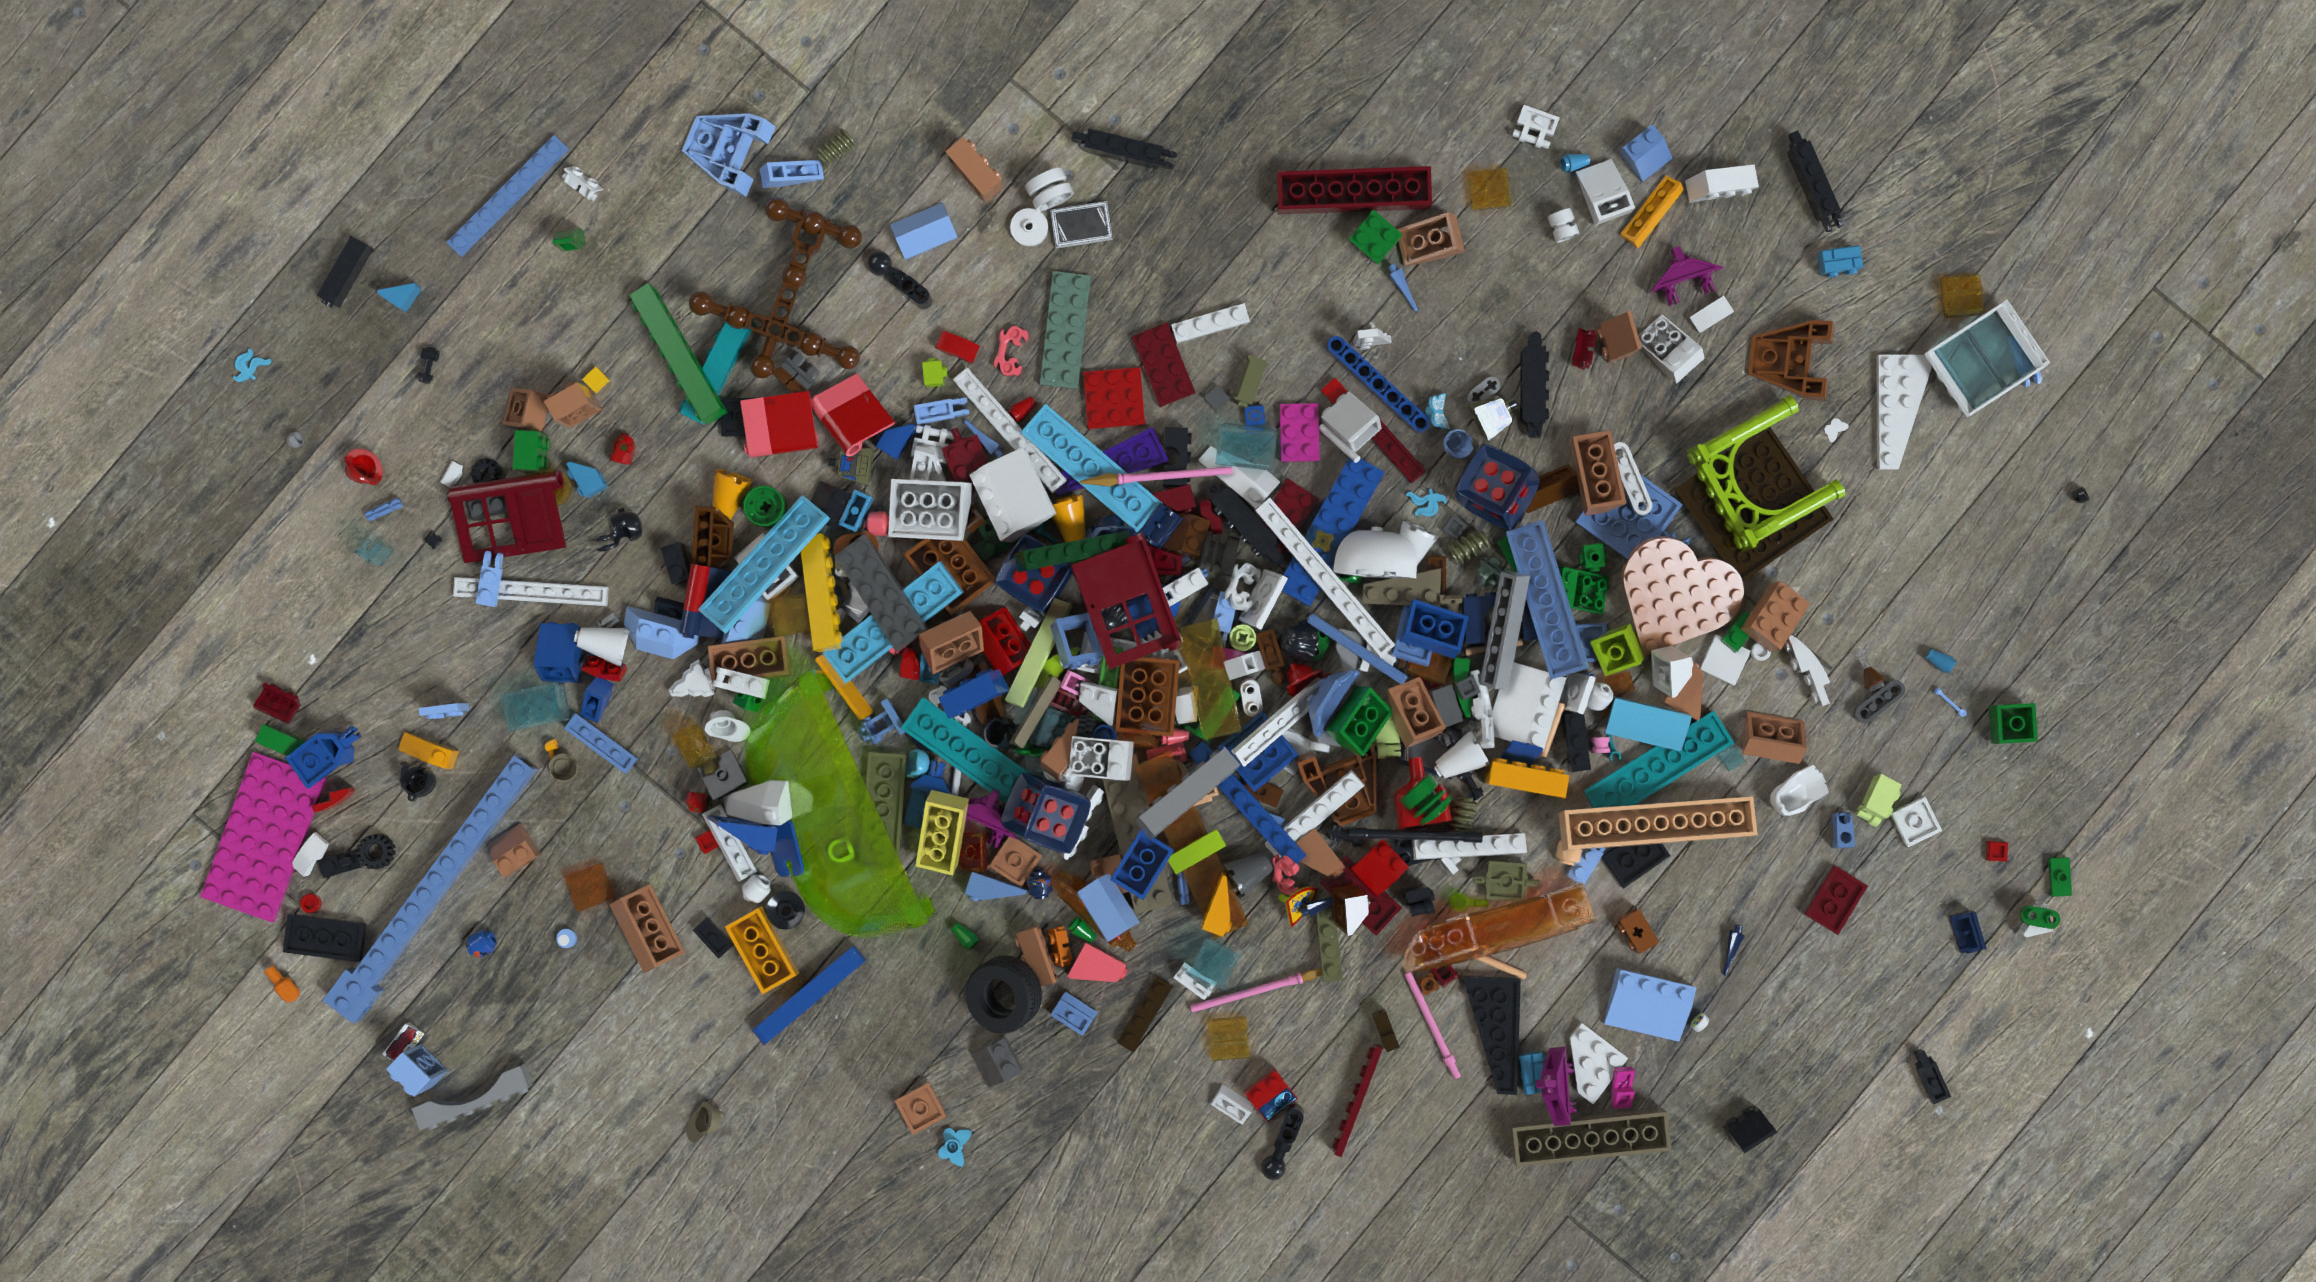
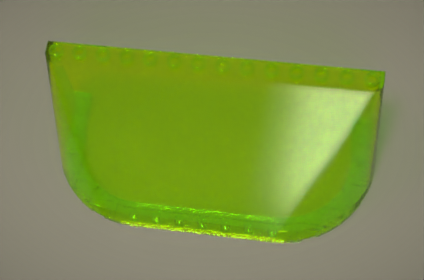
M810 670L803 673L761 710L753 723L746 746V768L751 786L759 785L769 780L788 781L793 818L790 820L794 824L804 865L803 874L793 876L791 862L787 860L786 863L799 892L810 910L822 922L846 935L860 938H880L921 927L929 923L938 914L930 897L919 902L824 695L825 692L834 689L831 681L820 670Z

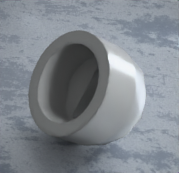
M295 431L287 436L286 442L288 446L298 448L304 445L303 437L299 432Z

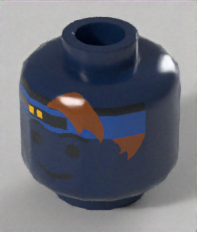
M1042 869L1032 871V874L1027 877L1029 895L1033 896L1034 899L1047 898L1053 891L1051 875Z

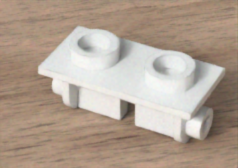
M576 166L564 168L566 171L562 176L564 182L575 190L581 185L578 192L588 200L594 201L597 198L596 192L604 189L598 185V181L583 174L584 172Z
M1185 962L1173 977L1203 1000L1211 994L1212 989L1216 985Z

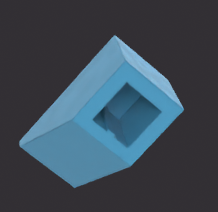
M573 462L566 463L569 468L567 473L572 480L575 479L577 482L576 489L581 496L584 495L586 498H591L609 488L599 470Z

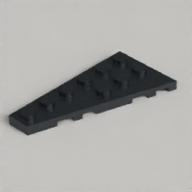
M1462 976L1497 1094L1517 1095L1521 978Z

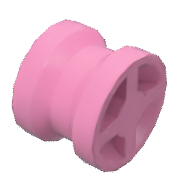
M1610 737L1590 738V742L1593 745L1591 753H1610V748L1608 747Z

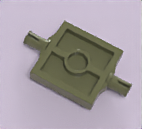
M1488 861L1485 876H1473L1474 879H1481L1473 880V883L1485 885L1486 900L1525 902L1527 888H1539V884L1532 883H1540L1539 879H1528L1527 863Z

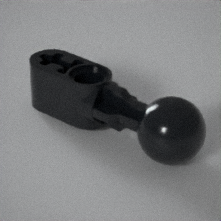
M878 251L869 256L867 266L872 274L888 277L890 284L897 288L918 308L928 309L932 305V297L928 290L911 276L893 268L888 254ZM906 284H912V287L909 290H904V286ZM918 293L922 298L925 297L926 299H925V300H923V299H920V300H919V298H918V296H917L916 294Z
M1293 1104L1288 1108L1274 1143V1153L1266 1157L1262 1162V1173L1269 1180H1278L1285 1174L1284 1156L1291 1150L1304 1119V1110L1300 1105ZM1296 1112L1298 1116H1296L1294 1123H1292V1115ZM1289 1129L1293 1132V1135L1285 1136L1283 1131Z

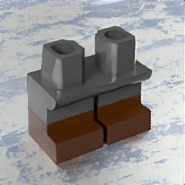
M798 352L791 359L787 357L785 362L779 368H776L772 374L793 393L810 391L816 382L814 380L820 371L811 364L804 372L800 367L806 359Z

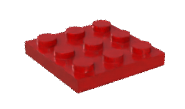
M1140 367L1083 372L1088 430L1145 425Z

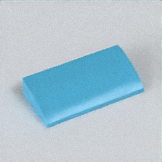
M1614 696L1605 734L1681 751L1692 716L1689 713Z

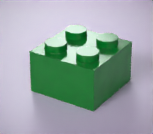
M1373 210L1349 238V241L1379 265L1403 237V234Z
M515 430L513 469L523 473L546 472V469H549L547 450H550L551 445L548 436L539 431Z
M2035 703L1989 705L1991 744L2038 742Z

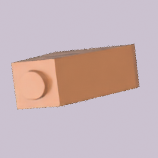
M1693 662L1692 676L1675 698H1671L1665 694L1661 703L1673 710L1689 713L1693 721H1699L1703 671L1699 669L1700 665Z
M1315 828L1296 842L1307 854L1299 862L1300 864L1329 879L1332 877L1337 878L1343 873L1342 869L1345 866Z

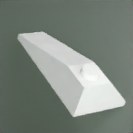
M1212 446L1198 460L1206 468L1232 466L1233 474L1215 476L1228 488H1231L1254 511L1280 483L1266 469Z
M769 780L723 797L725 813L730 816L768 825H782L793 818L788 781Z

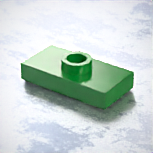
M2070 857L2048 858L2050 896H2072Z

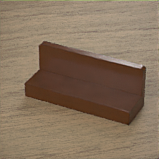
M1569 464L1539 476L1540 483L1526 512L1530 513L1580 491L1577 475Z
M986 662L974 666L971 673L961 680L974 678L979 672L988 670ZM1000 696L974 708L980 725L987 724L994 718H1001L1007 715Z

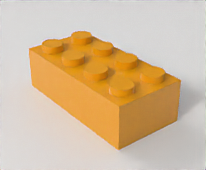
M1493 758V761H1489L1490 765L1486 766L1485 784L1566 798L1570 775L1564 774L1565 770L1550 768V771H1545L1546 767L1531 765V768H1527V763L1512 761V765L1507 764L1508 760Z
M763 906L725 926L762 995L799 974L776 929L769 921Z

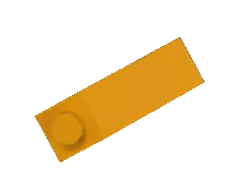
M404 732L398 748L401 752L444 769H453L459 750Z
M1222 872L1202 920L1201 928L1224 937L1225 932L1228 933L1230 931L1232 922H1230L1226 873Z

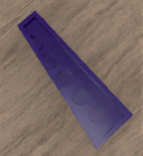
M1152 427L1103 451L1106 456L1128 474L1169 462ZM1060 472L1067 481L1056 490L1058 496L1084 488L1067 472Z

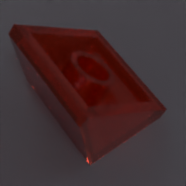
M963 832L958 862L959 871L987 872L989 870L987 832Z

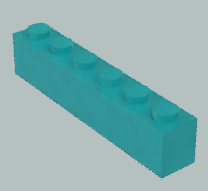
M752 321L751 326L754 327L755 323ZM727 322L726 324L723 323L722 330L717 332L714 338L715 344L713 348L708 350L705 364L701 365L718 396L751 333L749 329H734ZM684 399L680 405V414L705 425V422H700L694 414L696 410L693 405L691 406Z

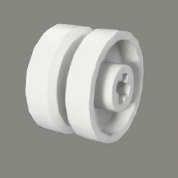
M1062 168L1048 170L1034 177L1025 185L1028 195L1035 197L1032 203L1037 212L1054 208L1067 201L1074 194L1070 183H1064L1066 175Z

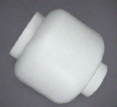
M1602 682L1594 683L1587 706L1596 711L1605 709L1613 700L1611 688Z
M761 874L752 875L742 886L744 899L753 903H760L771 891L770 881Z

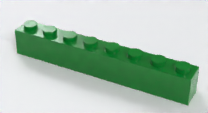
M647 283L630 294L633 301L631 305L636 312L641 314L640 320L646 328H649L651 332L649 336L652 341L660 347L658 352L668 361L667 367L673 375H676L678 379L676 383L679 388L687 394L685 396L687 402L695 408L694 414L700 422L703 421L709 425L726 414V408L657 289L650 283Z

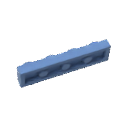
M578 713L573 715L564 728L625 774L630 771L639 759Z

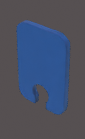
M789 819L782 825H773L778 828L775 851L772 852L777 873L781 877L790 876L786 866V861L789 860L792 864L793 876L803 874L804 865L793 822Z

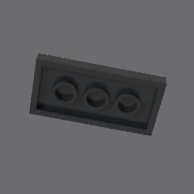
M290 913L287 916L283 952L361 962L367 923Z

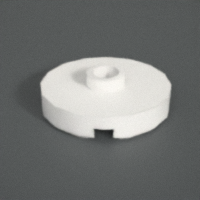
M1022 209L1011 220V234L1015 241L1022 246H1037L1047 236V219L1041 212H1037L1036 209ZM1027 224L1033 226L1031 230L1026 229Z

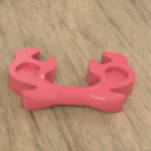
M1012 326L1006 335H1004V329L999 334V348L994 359V367L997 368L1000 363V369L1004 376L1015 375L1018 377L1022 372V366L1015 368V363L1019 362L1018 359L1010 358L1008 361L1005 360V351L1009 341H1013L1015 346L1020 347L1022 346L1019 342L1021 338H1024L1026 342L1029 339L1027 330H1022L1017 326Z
M1277 854L1272 859L1274 866L1272 882L1273 884L1277 883L1279 890L1283 894L1290 896L1299 888L1293 886L1295 882L1292 879H1285L1283 877L1282 870L1285 875L1290 877L1299 871V866L1288 856H1283L1280 859L1279 854Z

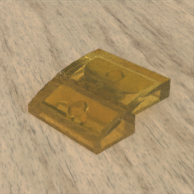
M1246 1016L1208 1019L1211 1061L1250 1058Z

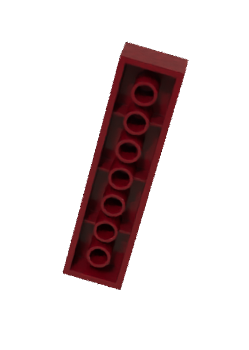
M1431 166L1278 171L1276 176L1278 215L1364 212L1373 210L1430 209L1432 206Z

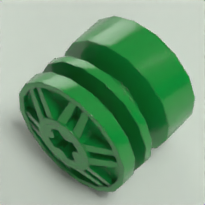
M769 486L753 488L746 495L743 502L746 517L752 523L763 528L774 527L787 512V502L784 496ZM765 503L771 505L768 512L762 510V507H765Z
M1431 774L1427 775L1399 800L1407 810L1415 806L1418 808L1414 814L1415 818L1422 813L1424 814V817L1419 821L1422 826L1437 818L1453 799L1450 795L1443 800L1440 798L1446 792L1445 789L1435 793L1434 789L1439 783Z

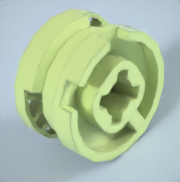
M1247 625L1234 627L1229 635L1231 646L1238 651L1251 649L1256 641L1254 630Z

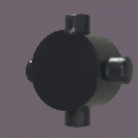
M431 532V535L425 539V543L432 546V549H436V546L442 542V538L436 536L435 532Z

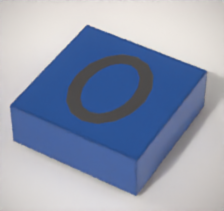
M1264 405L1247 406V408H1244L1246 426L1265 425Z

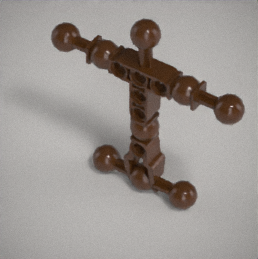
M771 198L765 204L766 216L776 222L788 219L796 222L797 225L792 236V244L794 245L792 261L789 262V266L782 272V287L779 290L770 318L760 314H753L742 305L732 306V303H729L728 307L715 303L710 294L703 291L695 292L691 295L689 308L696 315L703 316L712 313L723 317V323L726 324L727 322L734 329H749L751 332L766 338L760 355L753 357L750 362V371L757 378H768L773 373L774 362L771 357L777 342L790 347L797 346V349H801L808 356L818 355L817 357L820 358L821 354L835 358L840 367L853 369L860 362V354L855 347L845 345L841 348L825 343L826 338L822 339L816 332H801L799 329L787 325L796 300V292H799V288L806 282V267L813 253L820 251L825 234L838 238L839 243L843 247L852 249L861 243V231L854 225H845L841 228L831 224L830 219L825 220L819 212L810 211L806 213L804 209L799 212L789 208L787 202L782 198ZM802 228L809 235L819 234L815 246H809L807 242L801 243L798 240ZM800 254L804 255L806 261L798 263L795 257ZM790 290L793 293V297L785 299L782 293ZM784 308L787 314L784 317H779L776 314L777 309ZM758 319L762 322L760 328H754L751 326V322ZM772 326H777L780 328V333L772 335L769 329ZM796 333L799 339L791 342L788 339V335Z

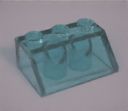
M1220 422L1215 464L1273 471L1277 429Z

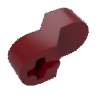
M1210 499L1199 500L1201 518L1210 520L1211 535L1223 534L1221 517L1212 513Z

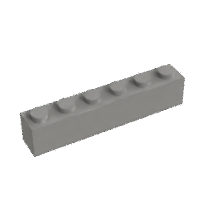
M1501 572L1480 685L1492 689L1509 688L1530 580L1528 575L1518 572Z
M1226 748L1221 751L1217 749L1209 756L1211 759L1207 763L1202 761L1196 766L1195 769L1197 771L1193 774L1187 773L1181 779V784L1171 786L1167 790L1168 794L1165 797L1159 796L1152 802L1154 806L1150 809L1146 807L1138 814L1139 818L1136 824L1150 840L1238 769L1240 764Z

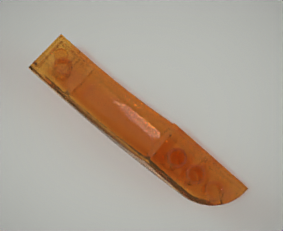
M1583 882L1537 897L1496 908L1465 913L1426 926L1413 936L1411 943L1405 951V973L1448 966L1502 953L1578 930L1581 926L1596 922Z

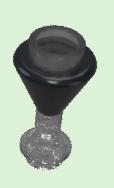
M1470 720L1468 721V726L1461 729L1445 728L1438 734L1439 744L1443 748L1450 749L1469 731L1476 735L1480 731V726L1477 721Z

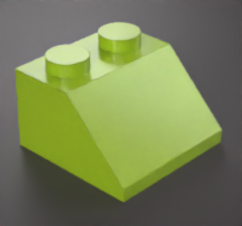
M1630 623L1614 628L1590 641L1605 677L1640 665L1645 658Z

